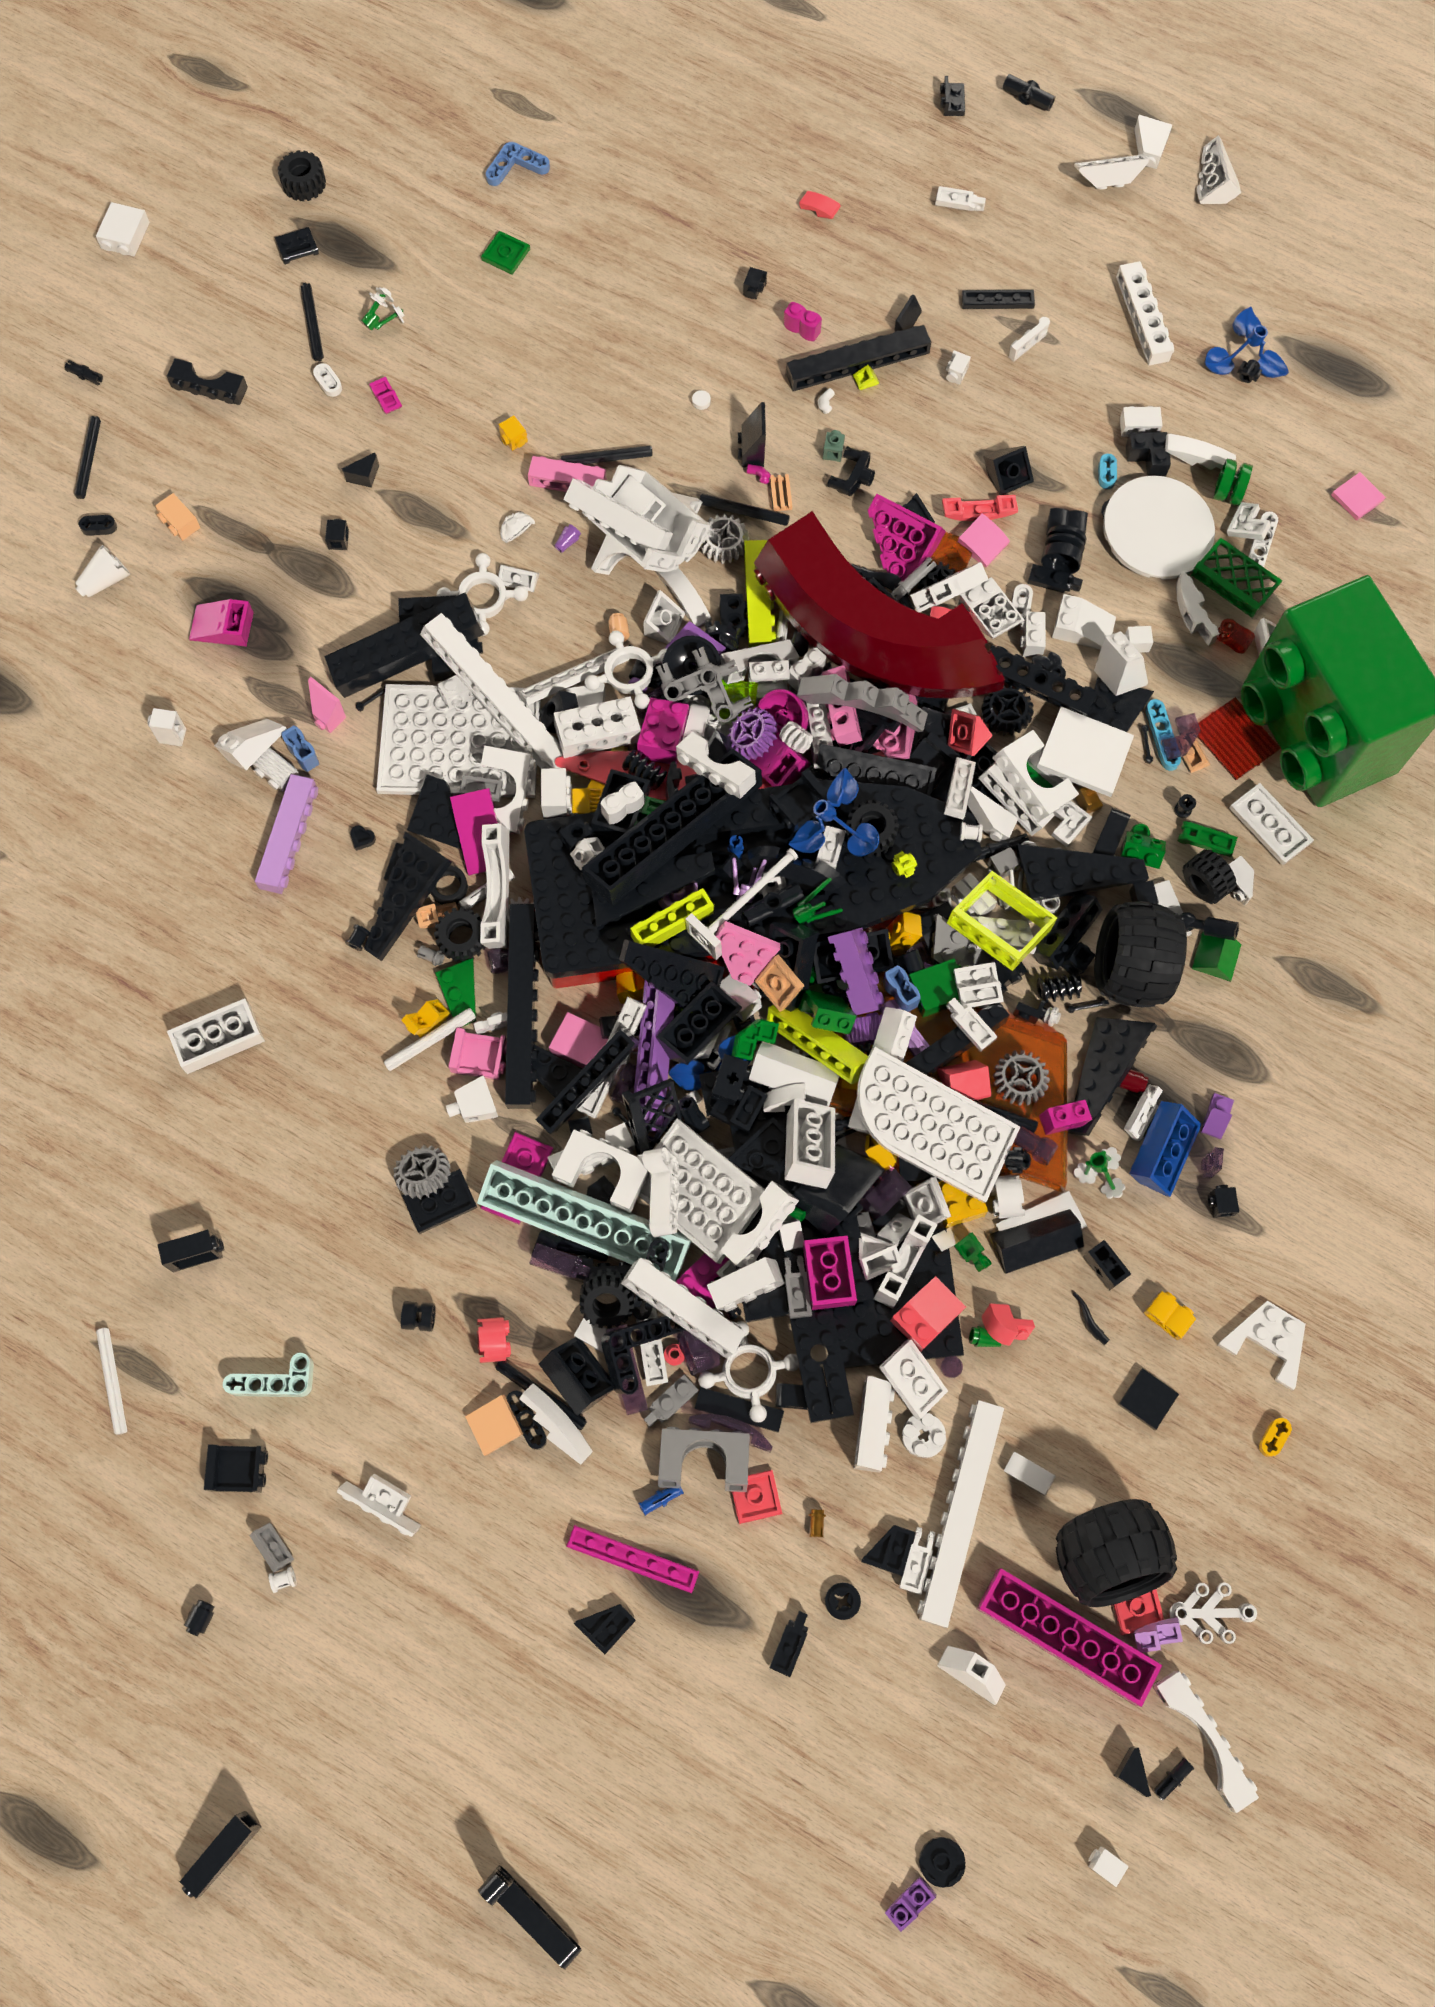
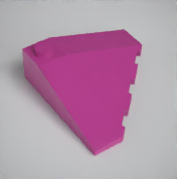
M876 494L868 509L869 518L873 519L875 526L873 529L875 540L881 548L882 554H880L883 569H886L887 573L899 576L902 581L913 573L927 557L931 558L946 532L941 526L879 494Z

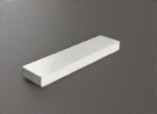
M959 757L956 758L944 810L945 815L964 819L976 762Z

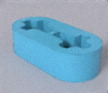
M1104 454L1098 465V482L1102 488L1111 489L1117 480V459L1112 454ZM1105 461H1108V462H1109V464H1110V467H1109V468H1107V463H1106ZM1106 475H1109L1110 482L1105 478Z

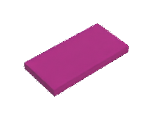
M490 788L450 797L468 875L486 872L482 848V825L498 824Z
M515 1132L502 1162L541 1177L548 1163V1156L552 1154L553 1147ZM481 1205V1209L518 1225L521 1223L518 1219Z

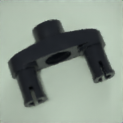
M847 446L843 458L857 463L849 479L843 480L831 475L827 486L841 491L842 494L852 496L861 484L871 486L875 477V470L869 468L871 452L860 451Z

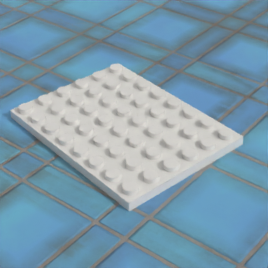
M386 684L377 779L378 794L420 795L426 775L428 774L447 781L452 795L457 796L460 795L463 775L502 780L503 787L500 797L514 798L516 783L510 773L481 766L484 746L522 753L526 752L477 697L449 710L440 695L438 685ZM508 687L512 692H515L517 695L519 691L525 689ZM519 698L523 705L532 711L533 716L540 721L539 710L541 708V700L526 705ZM537 764L535 771H531L532 788L531 791L527 792L526 798H535Z

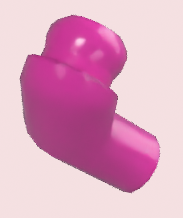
M748 464L747 474L760 476V483H769L771 474L764 467Z

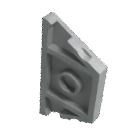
M939 914L934 915L935 931L932 933V960L940 964L955 958L956 963L960 964L963 968V966L968 965L975 966L990 963L995 959L983 949H976L972 941L947 924V919Z

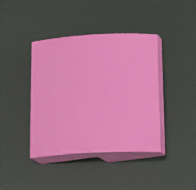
M983 513L958 539V543L972 552V558L981 562L985 567L1010 542L1002 530Z

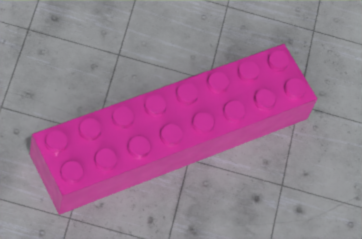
M1001 1568L996 1570L976 1610L1138 1707L1143 1706L1162 1667L1158 1662Z

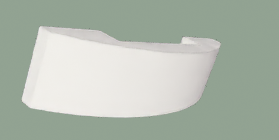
M679 568L669 572L655 571L663 584L669 587L684 608L685 615L690 622L697 627H701L705 624V620H712L697 591Z

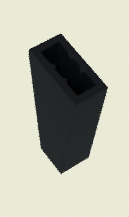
M246 1811L236 1814L179 1881L183 1885L182 1890L190 1898L194 1896L195 1899L202 1896L262 1828Z

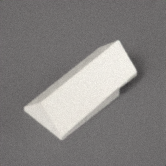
M762 1042L756 1053L749 1080L768 1086L770 1090L787 1085L805 1083V1101L829 1107L840 1076L821 1062L776 1045Z

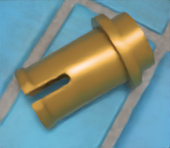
M811 1509V1514H809L811 1516L809 1537L824 1538V1517H826L824 1510Z

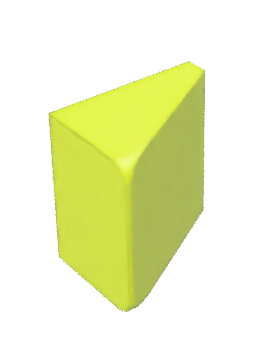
M868 364L853 374L859 390L879 384L874 370Z

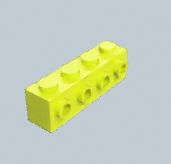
M702 888L699 891L692 892L686 898L672 903L668 908L654 913L650 918L636 923L630 928L631 937L636 943L655 947L687 929L686 918L691 913L699 921L714 914V905Z

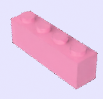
M543 456L532 457L528 472L529 486L567 492L572 479L582 480L592 487L597 479L607 480L606 469L601 467L547 459Z

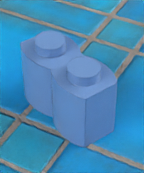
M293 725L282 732L283 740L289 752L296 757L298 764L303 770L309 772L319 765V760L313 746L305 740L302 731L298 727Z
M897 965L885 972L883 986L887 993L894 997L899 1007L907 1012L918 1007L920 993L909 982L905 970Z

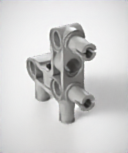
M704 647L699 648L701 657L697 649L692 651L699 667L698 671L676 680V678H673L667 662L662 664L665 673L661 665L656 667L663 683L661 688L664 696L669 701L681 700L688 697V694L700 689L708 693L711 700V708L715 716L724 723L737 718L738 714L742 713V711L754 708L753 703L744 705L751 701L750 696L735 703L730 702L722 683V677L739 671L737 666L729 669L730 666L736 664L734 659L720 666L714 665L709 662ZM712 671L715 674L714 681L706 682L703 677L704 673ZM670 687L678 689L679 694L676 698L668 696L667 691ZM728 708L730 716L727 719H722L719 716L720 709Z

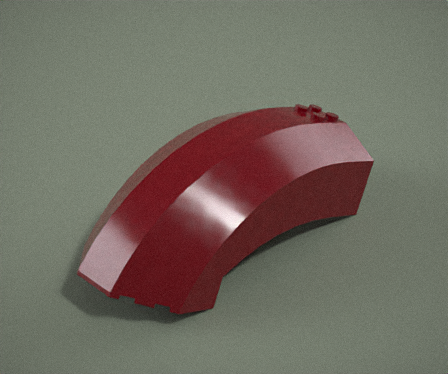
M813 511L768 539L755 560V577L761 586L765 585L764 588L770 601L775 600L791 624L813 647L818 648L829 660L838 666H845L846 670L851 674L884 688L897 687L906 694L929 698L972 697L1003 689L1005 678L996 667L997 661L992 651L987 652L985 644L988 642L963 603L940 618H935L896 602L875 588L855 570L833 543Z

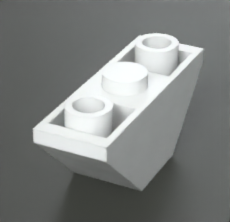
M947 1646L937 1665L993 1705L997 1704L1006 1686L996 1667L975 1652Z

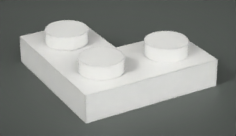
M1241 502L1229 525L1227 534L1231 537L1264 540L1271 524L1269 520L1255 519L1260 510L1259 504Z
M1070 801L1054 812L1055 816L1062 820V822L1051 836L1068 847L1090 822L1092 816Z

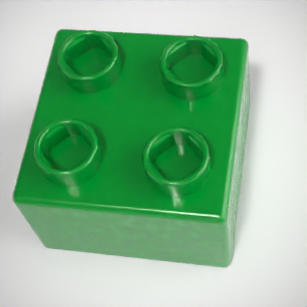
M1364 575L1287 608L1241 688V701L1247 716L1256 725H1267L1282 749L1280 765L1286 780L1295 790H1306L1317 807H1324L1398 774L1435 728V676L1369 575Z

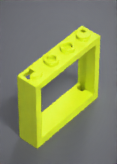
M991 871L952 910L947 924L1013 971L1050 932L1057 917ZM987 890L1041 928L1020 952L965 913Z

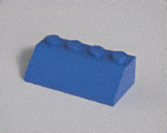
M1161 1101L1129 1174L1140 1184L1167 1197H1171L1202 1124L1182 1104Z

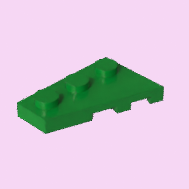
M472 958L435 972L452 1017L454 1018L470 1008L475 1014V1019L464 1026L476 1022L474 959Z

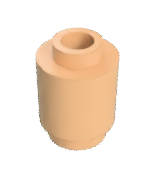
M622 613L612 614L608 621L610 633L615 630L622 632L625 642L630 637L627 618Z

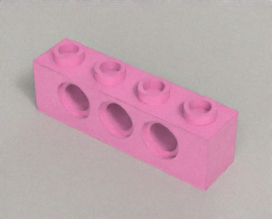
M839 666L822 672V675L837 674L847 682H850L845 666ZM825 704L826 708H829L830 711L827 713L829 724L833 726V729H830L832 740H836L839 747L862 741L856 708Z

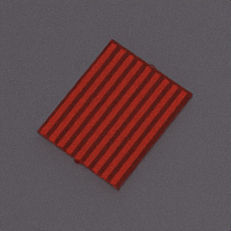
M1236 697L1191 727V731L1194 732L1235 781L1256 766H1260L1263 761L1281 749L1262 726L1256 725L1250 720L1243 705Z

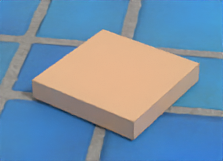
M779 954L772 958L755 979L756 984L779 1012L785 1010L804 987V984Z
M505 1395L497 1397L465 1416L484 1456L523 1435Z

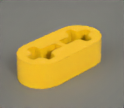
M1277 1418L1268 1426L1259 1443V1450L1264 1456L1273 1457L1282 1450L1292 1430L1291 1424L1287 1419ZM1282 1423L1285 1432H1280L1277 1436L1278 1427L1276 1425ZM1274 1439L1275 1441L1272 1447L1275 1450H1271L1268 1452L1267 1445H1265V1443H1270Z

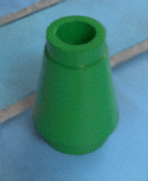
M981 1326L971 1328L969 1343L973 1344L974 1347H1001V1343L994 1340L985 1328Z

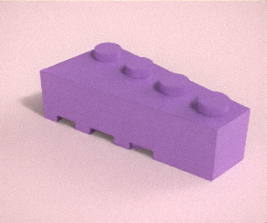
M858 928L829 936V943H834L836 948L833 953L835 961L841 963L842 966L840 972L841 979L845 984H848L846 993L852 1011L856 1015L883 1008L884 998L878 990L877 984L879 979L877 973L873 971V956L871 952H868V936L866 932H863V928Z

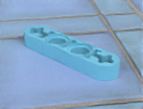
M1153 699L1147 704L1145 713L1161 764L1166 770L1173 771L1178 768L1181 756L1165 706L1162 701ZM1152 706H1154L1155 709H1159L1157 712V717L1156 711L1154 709L1151 710ZM1161 722L1165 725V729L1159 730L1155 724ZM1161 740H1168L1171 746L1163 747ZM1169 752H1171V760H1175L1174 764H1172L1171 761H1167L1169 759Z

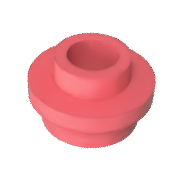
M671 1344L664 1351V1359L669 1365H680L685 1359V1350L679 1344ZM672 1351H677L679 1356L672 1358L670 1354Z

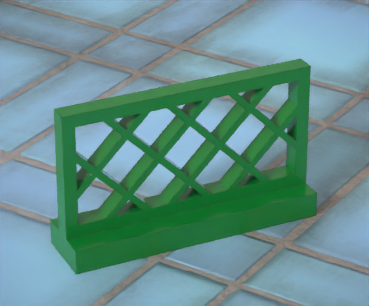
M1222 538L1196 564L1191 576L1251 618H1254L1259 609L1283 581ZM1220 545L1227 549L1228 554L1218 555L1217 548ZM1232 558H1240L1243 565L1233 566ZM1219 559H1229L1230 566L1220 567ZM1215 560L1216 568H1209L1205 565V562ZM1244 569L1245 577L1235 578L1234 570ZM1248 569H1256L1258 576L1249 577ZM1221 571H1231L1232 578H1223ZM1270 579L1275 584L1273 587L1264 588L1263 580ZM1259 580L1261 588L1251 589L1250 581ZM1246 581L1247 589L1240 590L1237 588L1236 582ZM1261 592L1262 600L1260 602L1252 598V593Z

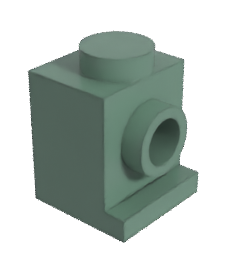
M833 430L827 432L823 451L824 460L841 462L845 435L840 431Z

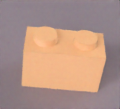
M174 493L155 505L158 514H156L158 519L163 524L167 523L168 529L173 536L178 535L182 541L200 529L196 517Z

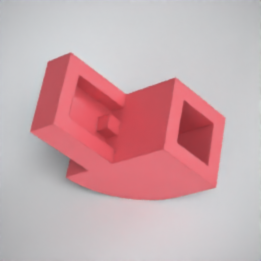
M990 1303L981 1316L988 1334L997 1342L1008 1346L1011 1345L1014 1339L1026 1340L1035 1328L1033 1320L1014 1319L1010 1306L1005 1304Z

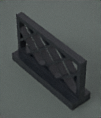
M671 1078L633 1094L630 1090L622 1093L637 1155H642L644 1151L653 1150L656 1143L658 1144L661 1141L659 1139L663 1132L669 1130L667 1126L671 1120L680 1119L682 1121L674 1082ZM669 1087L665 1097L659 1095L662 1089ZM650 1096L646 1105L640 1103V1098ZM656 1099L662 1101L658 1109L651 1107ZM668 1103L673 1105L669 1113L663 1112ZM648 1111L655 1113L650 1121L644 1120ZM660 1115L666 1117L662 1125L655 1124ZM652 1127L659 1129L654 1138L648 1136Z

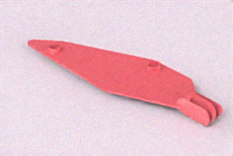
M596 751L569 758L562 756L555 759V765L606 784L611 769L629 774L628 770H623L622 764L632 751ZM677 761V768H680L682 772V780L679 781L678 786L679 791L686 785L685 777L697 773L689 766ZM655 762L653 768L655 769L660 766L661 770L659 773L667 771L668 775L670 764ZM667 775L656 790L652 789L648 797L666 800Z

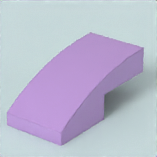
M1178 1617L1157 1621L1134 1631L1137 1649L1141 1653L1161 1650L1160 1645L1183 1642Z

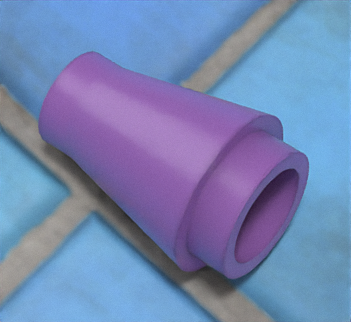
M571 524L565 526L554 547L563 553L579 540L580 531Z

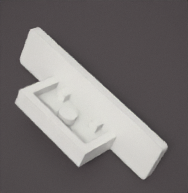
M376 1474L370 1477L364 1491L348 1481L343 1483L337 1490V1493L342 1495L345 1500L354 1502L363 1511L374 1514L383 1523L394 1526L404 1535L412 1537L421 1526L403 1515L411 1495Z

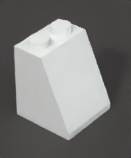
M1121 631L1105 636L1094 669L1096 674L1115 696L1146 686L1148 679L1144 658Z

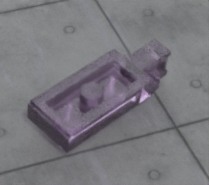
M538 1243L529 1262L532 1266L567 1278H576L577 1274L588 1278L591 1270L590 1267L582 1265V1260L576 1256Z

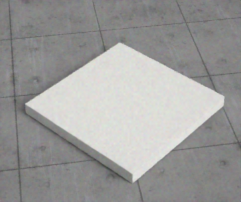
M1061 707L1037 768L1063 779L1068 778L1073 783L1111 797L1134 735Z

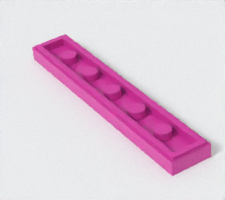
M575 1525L566 1546L691 1594L699 1575L697 1570Z

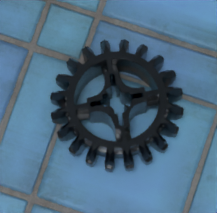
M1010 684L1008 688L1003 685V689L1000 691L987 693L981 706V716L985 718L984 723L989 724V730L996 728V734L1000 730L1003 731V736L1007 732L1012 736L1015 731L1020 733L1022 729L1027 728L1028 724L1032 721L1034 705L1030 702V696H1025L1026 691L1019 692V686L1016 689H1012ZM1017 704L1019 705V707H1020L1021 710H1022V715L1019 713V710L1016 708ZM992 705L996 707V710L999 712L998 715L995 714Z

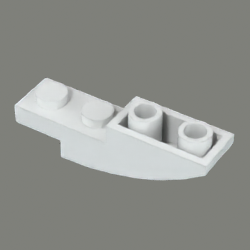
M979 562L910 596L917 612H922L958 596L989 579L982 563Z
M1182 571L1176 584L1180 613L1190 633L1193 634L1198 631L1209 646L1215 643L1220 633L1217 626L1208 618L1207 612L1201 608L1205 601L1202 592L1197 590L1192 578L1185 571Z

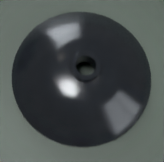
M700 636L681 637L668 647L663 657V664L667 662L673 678H676V680L698 671L699 667L692 651L697 649L701 657L699 648L704 647L709 662L720 666L721 659L715 646ZM691 662L696 664V668L694 670L689 669V664ZM706 671L703 676L704 680L709 683L714 681L715 674L712 671ZM700 689L688 695H698L705 691Z

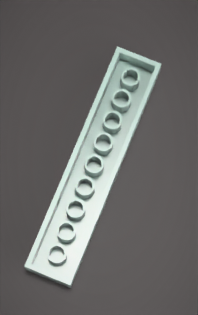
M498 1160L491 1163L477 1204L632 1265L640 1257L646 1259L649 1246L654 1239L664 1238L669 1242L670 1249L663 1272L669 1274L673 1281H676L691 1244V1240L679 1231L671 1235L653 1237L650 1232L649 1220L633 1213L630 1214L608 1203ZM661 1243L654 1246L657 1252L655 1257L650 1256V1258H658L662 1250L665 1251ZM653 1263L654 1267L657 1270H660L659 1266L656 1263Z

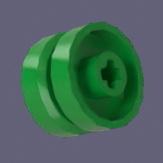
M1227 458L1219 473L1213 499L1223 502L1227 498L1229 491H1231L1229 495L1230 504L1240 506L1249 484L1253 465L1242 463L1236 473L1237 461Z

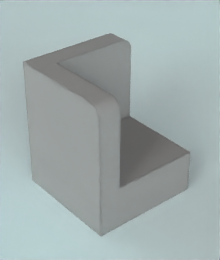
M1008 848L991 856L987 865L989 869L1004 878L1009 875V870L1012 869L1013 873L1018 871L1020 861L1012 848Z

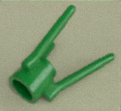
M831 878L826 879L804 900L797 903L798 907L793 909V913L800 924L806 921L810 923L816 919L843 911L840 908L814 915V911L825 906L826 903L821 902L813 907L809 903L806 905L832 880Z

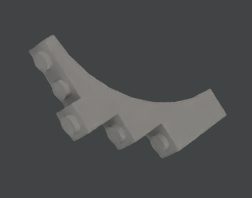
M837 674L801 678L797 696L808 704H833L870 711L898 721L916 732H923L928 715L927 712L909 701V695L897 687L878 689L868 681L847 682Z

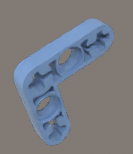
M508 142L487 169L486 180L491 186L499 185L514 164H518L537 174H547L550 170L549 159L515 142ZM524 156L531 157V159L527 161L523 160L522 158ZM500 162L507 163L506 166H499L498 164Z

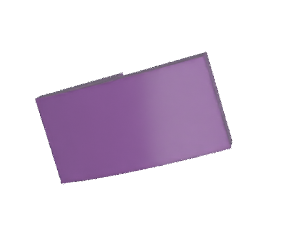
M920 1876L885 1911V1914L902 1932L936 1898V1893Z

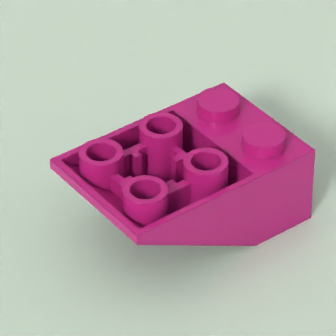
M228 599L196 605L189 640L247 647L254 614L249 601Z
M776 733L777 739L772 742L774 746L768 748L769 752H764L763 757L758 756L756 760H749L761 769L762 777L773 787L793 784L801 777V772L811 765L799 752H796L782 742L779 734Z

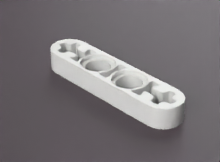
M1265 512L1261 517L1262 520H1270L1271 526L1266 534L1269 539H1254L1248 557L1263 567L1278 523V517L1273 512ZM1261 549L1264 555L1259 556L1254 550ZM1252 568L1248 569L1249 577L1258 576V571Z

